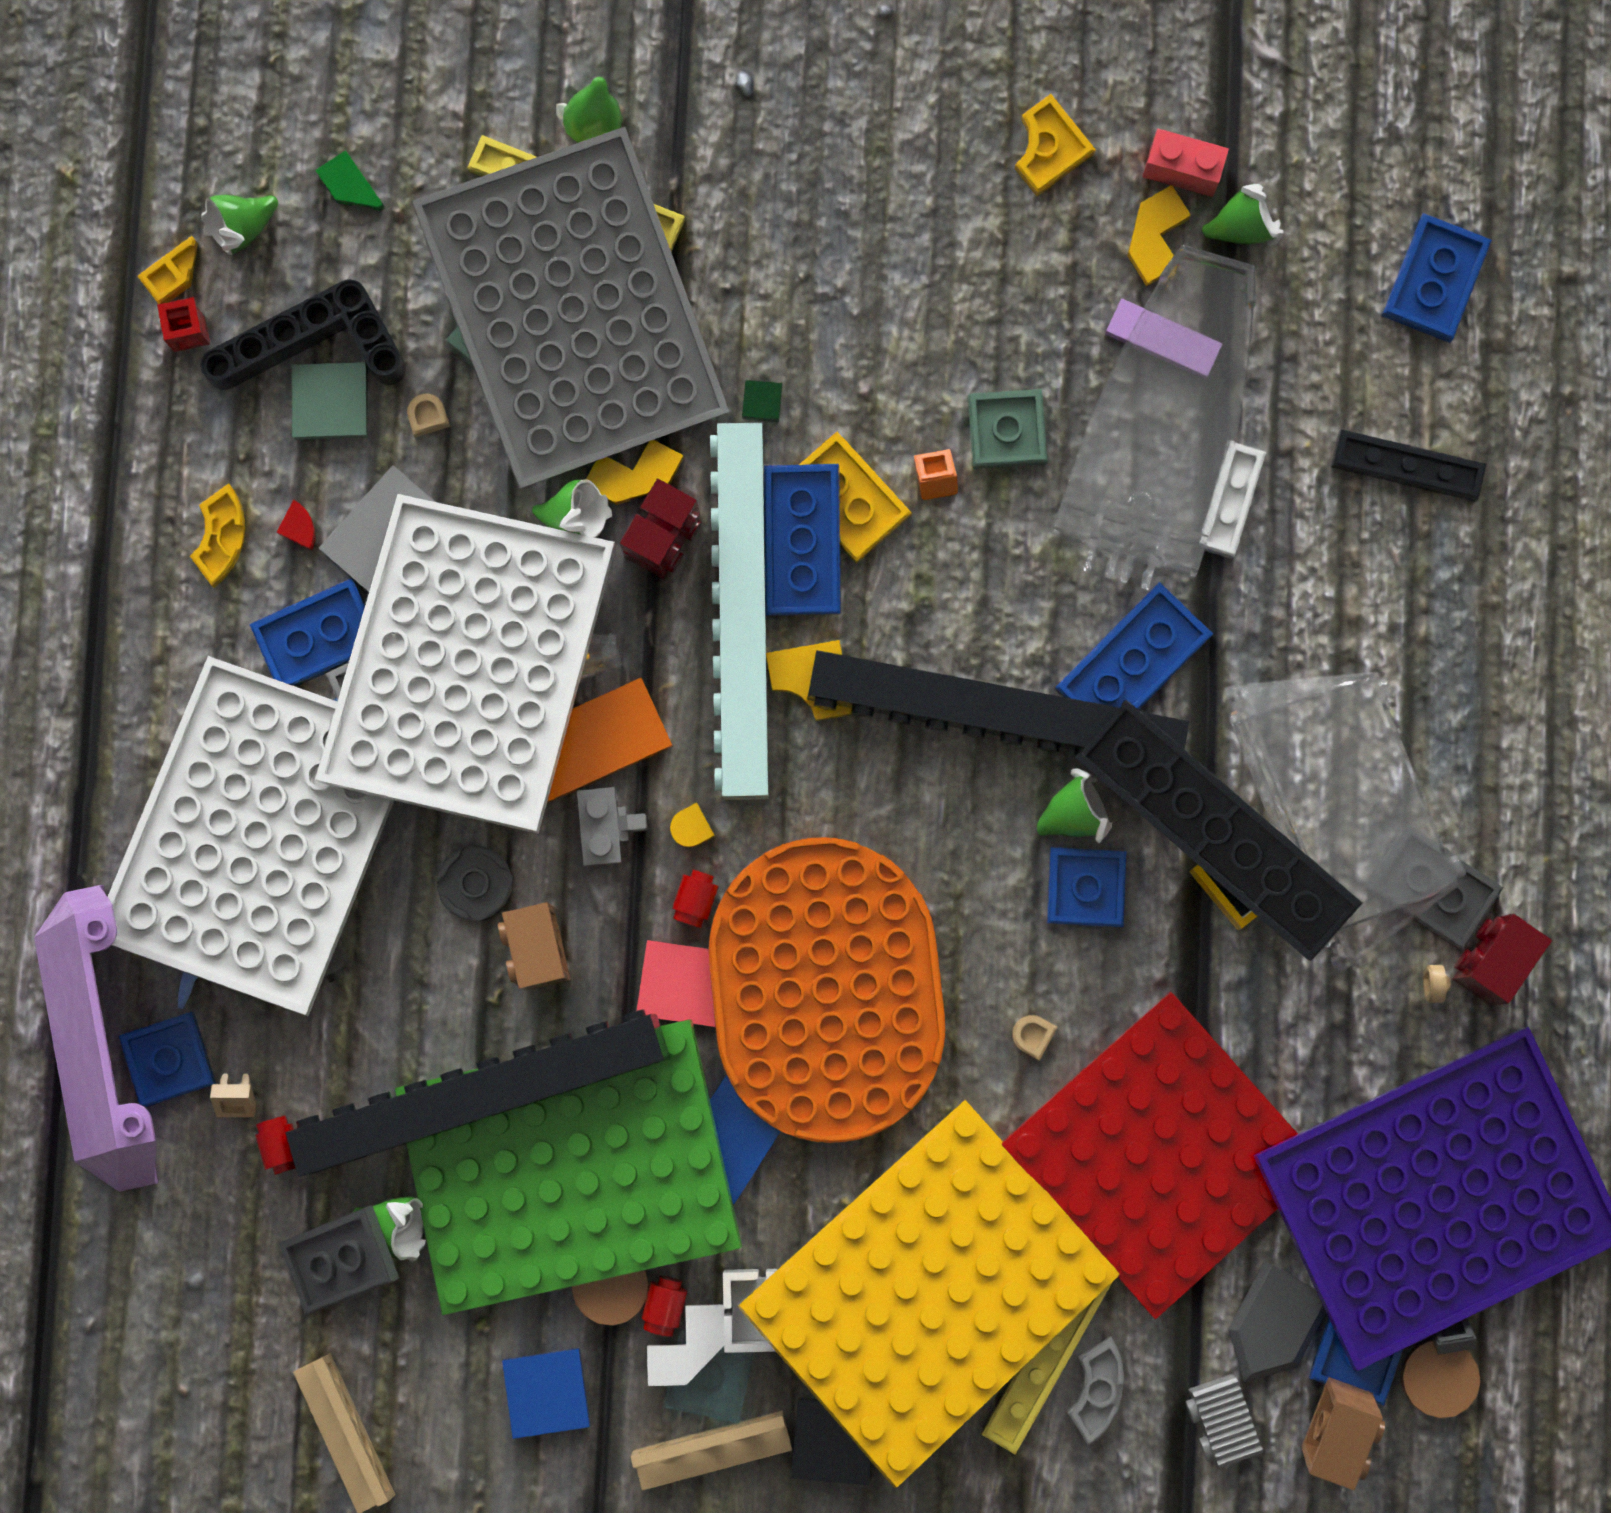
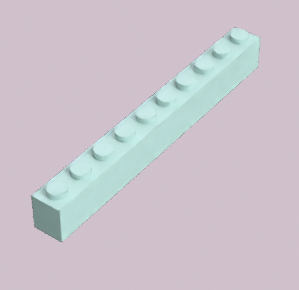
M717 423V435H710L711 457H718V471L711 472V494H718V508H711L712 531H719V545H712V567H719V582H712V603L720 604V619H713V641H720V656H713L714 679L721 678V693H714V716H721V730L714 731V752L722 753V768H715V791H722L723 800L768 799L762 423Z

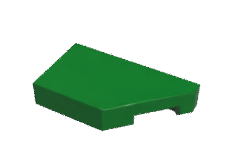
M346 150L315 170L338 204L358 205L373 208V210L377 211L385 209L383 203Z

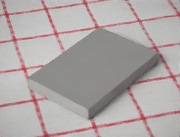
M394 465L319 547L320 551L368 592L371 588L397 494L435 502Z

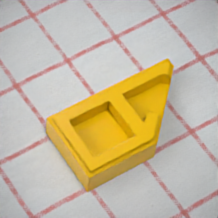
M193 236L137 275L158 304L172 301L191 287L198 243Z

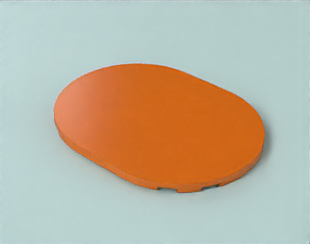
M827 837L795 840L773 848L755 859L738 874L724 893L714 915L709 937V969L716 1038L724 1071L730 1084L745 1105L764 1122L785 1134L799 1139L823 1143L848 1142L872 1136L899 1121L916 1106L928 1090L942 1058L945 1042V1013L936 936L928 907L914 884L894 862L884 855L856 842Z

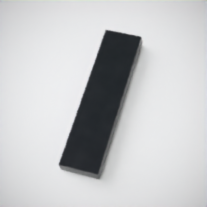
M1341 429L1338 433L1331 468L1476 502L1479 500L1487 464Z

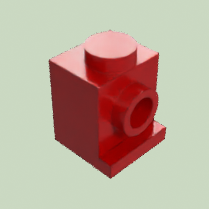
M194 297L157 305L164 341L174 352L211 345L205 316L197 307Z

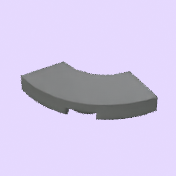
M1111 1336L1078 1356L1083 1369V1388L1078 1400L1067 1410V1413L1088 1446L1099 1439L1111 1425L1118 1412L1124 1384L1123 1364L1118 1348Z

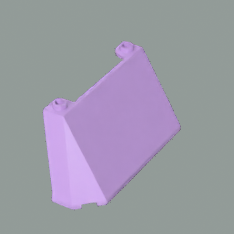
M104 885L65 892L35 935L34 941L74 1162L120 1192L158 1183L155 1167L156 1137L152 1116L144 1106L137 1103L118 1104L91 953L106 950L114 943L117 936V926L113 904L105 894Z

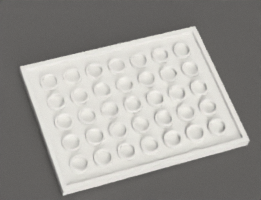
M397 494L315 780L318 783L539 834L616 549L615 542Z
M207 657L108 894V899L113 904L117 926V936L111 946L301 1015L309 1016L394 800L318 783L315 780L338 701L213 657Z

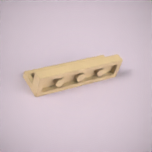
M331 1353L293 1371L356 1512L362 1513L376 1505L379 1507L389 1502L395 1496L394 1490Z
M782 1410L633 1450L630 1457L633 1468L636 1467L643 1491L792 1451L793 1448Z

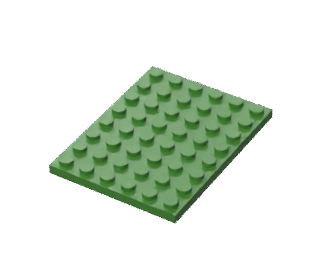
M692 1019L661 1026L670 1055L669 1060L407 1144L417 1197L423 1203L420 1211L442 1315L742 1248ZM478 1069L466 1071V1072H463V1073H464V1074H467V1073L476 1071V1070H478ZM441 1078L427 1080V1085L430 1086L442 1082ZM404 1086L395 1088L396 1096L405 1094Z

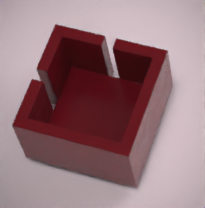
M657 478L640 507L649 513L647 518L645 519L636 514L619 544L623 550L624 558L664 579L668 571L674 573L684 555L680 552L686 539L692 541L695 538L702 521L699 520L701 514L699 513L696 499Z
M1514 913L1500 917L1497 916L1493 921L1488 918L1476 933L1475 937L1479 939L1476 948L1472 952L1467 949L1457 960L1454 968L1458 972L1452 980L1489 1006L1509 1004L1552 940Z

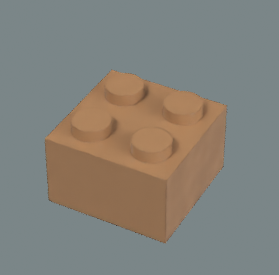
M545 902L503 912L504 922L498 923V930L502 945H506L507 948L510 947L512 960L506 961L511 983L518 984L519 989L529 991L571 981L554 906Z
M1328 1377L1301 1446L1309 1474L1354 1491L1359 1479L1364 1480L1371 1465V1457L1368 1456L1373 1443L1378 1444L1381 1441L1385 1429V1421L1382 1420L1383 1417L1372 1392Z

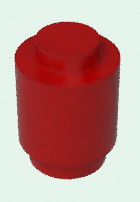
M694 869L691 876L683 874L672 909H675L673 919L699 928L702 927L704 919L708 920L719 888L718 885L712 883L714 876Z
M286 1115L256 1124L258 1134H255L264 1169L273 1168L274 1175L296 1169L285 1133L294 1130L292 1123L288 1124Z
M660 1276L659 1281L650 1282L642 1319L645 1321L643 1326L645 1331L670 1337L673 1336L674 1329L679 1328L688 1290L681 1287V1280Z

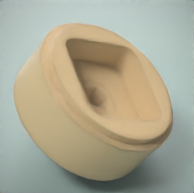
M1427 965L1424 970L1423 989L1428 1003H1444L1446 993L1451 989V980L1446 975L1443 965Z

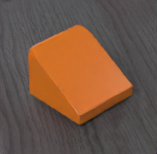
M950 449L914 456L920 493L923 500L946 497L958 493L957 474Z

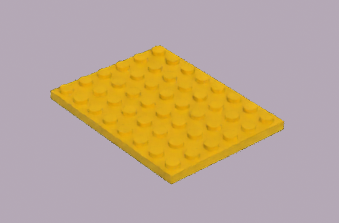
M966 1100L960 1103L737 1306L894 1488L900 1486L1120 1275L1050 1194L1015 1161L1001 1145L1003 1141Z

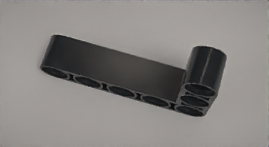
M352 279L341 281L208 350L200 362L201 371L210 383L220 390H228L348 328L368 367L379 382L384 385L396 384L403 379L406 372L405 362L366 289L360 282ZM358 294L361 296V300L356 306H344L345 300L350 295ZM317 312H328V317L323 323H311L313 316ZM366 327H378V332L373 338H361V333ZM284 329H295L292 339L286 342L279 341V335ZM255 345L262 346L259 356L253 359L246 358V352L250 347ZM390 357L395 359V364L390 370H378V365L384 358ZM222 362L229 363L226 373L221 376H213V370L216 365Z

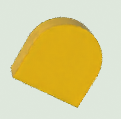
M697 802L678 812L670 824L673 839L683 847H696L715 837Z

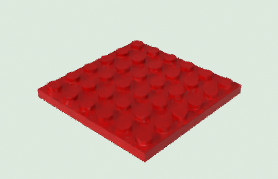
M1169 992L1004 1139L1001 1145L1050 1194L1120 1273L1118 1279L1156 1320L1278 1209L1253 1155L1298 1133L1172 992Z

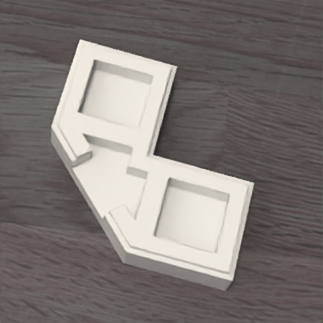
M723 1304L685 1306L686 1344L647 1346L648 1386L687 1385L724 1346L725 1309Z

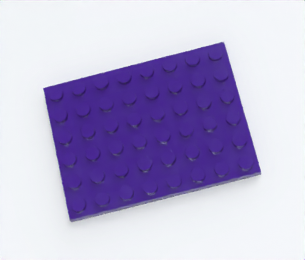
M1523 1027L1253 1155L1350 1365L1355 1371H1359L1611 1248V1198L1529 1027Z

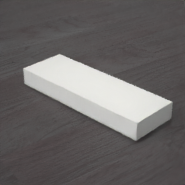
M1230 441L1197 547L1198 549L1231 559L1235 557L1266 452Z

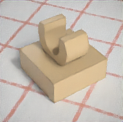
M228 1074L222 1075L220 1084H212L210 1099L216 1117H255L257 1104L248 1074H243L241 1084H231Z

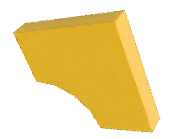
M1049 94L1022 114L1021 120L1028 134V146L1024 156L1015 164V170L1033 193L1039 196L1093 156L1096 149L1052 94Z
M840 640L766 653L772 691L789 692L801 697L811 708L816 721L853 715L851 714L852 708L837 705L835 711L824 710L814 707V701L807 700L816 650L842 655Z

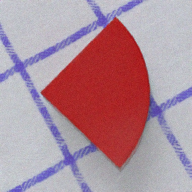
M293 499L276 533L312 551L316 539L313 520L308 511Z

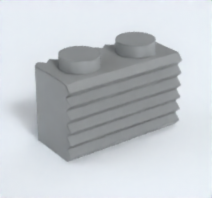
M1230 1374L1188 1389L1191 1399L1185 1401L1193 1424L1197 1422L1201 1424L1205 1437L1199 1438V1443L1206 1461L1213 1459L1214 1464L1218 1468H1222L1263 1453L1237 1377Z

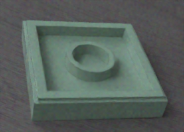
M366 362L291 364L292 438L294 440L368 438V365Z
M1042 389L968 394L973 469L1047 464Z

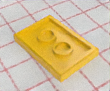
M838 431L799 464H839L840 547L856 564L912 515V512Z

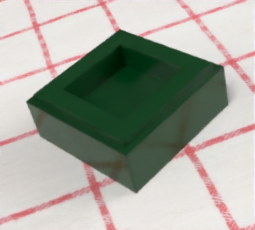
M745 380L742 419L779 422L782 383Z

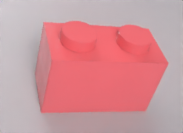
M1157 128L1142 177L1213 197L1220 182L1229 148Z

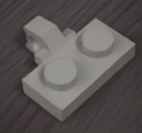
M615 787L577 791L584 867L622 863L620 842L629 841L628 832L648 830L646 814L627 815L626 807H617Z

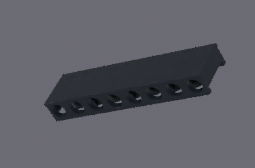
M1128 700L1121 704L1118 711L1084 750L1075 757L1308 961H1312L1363 904L1355 895Z

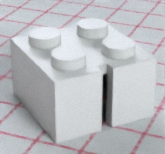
M759 1269L724 1270L723 1306L724 1309H731L733 1307V1313H725L724 1353L775 1351L737 1306L778 1269H766V1277H759Z

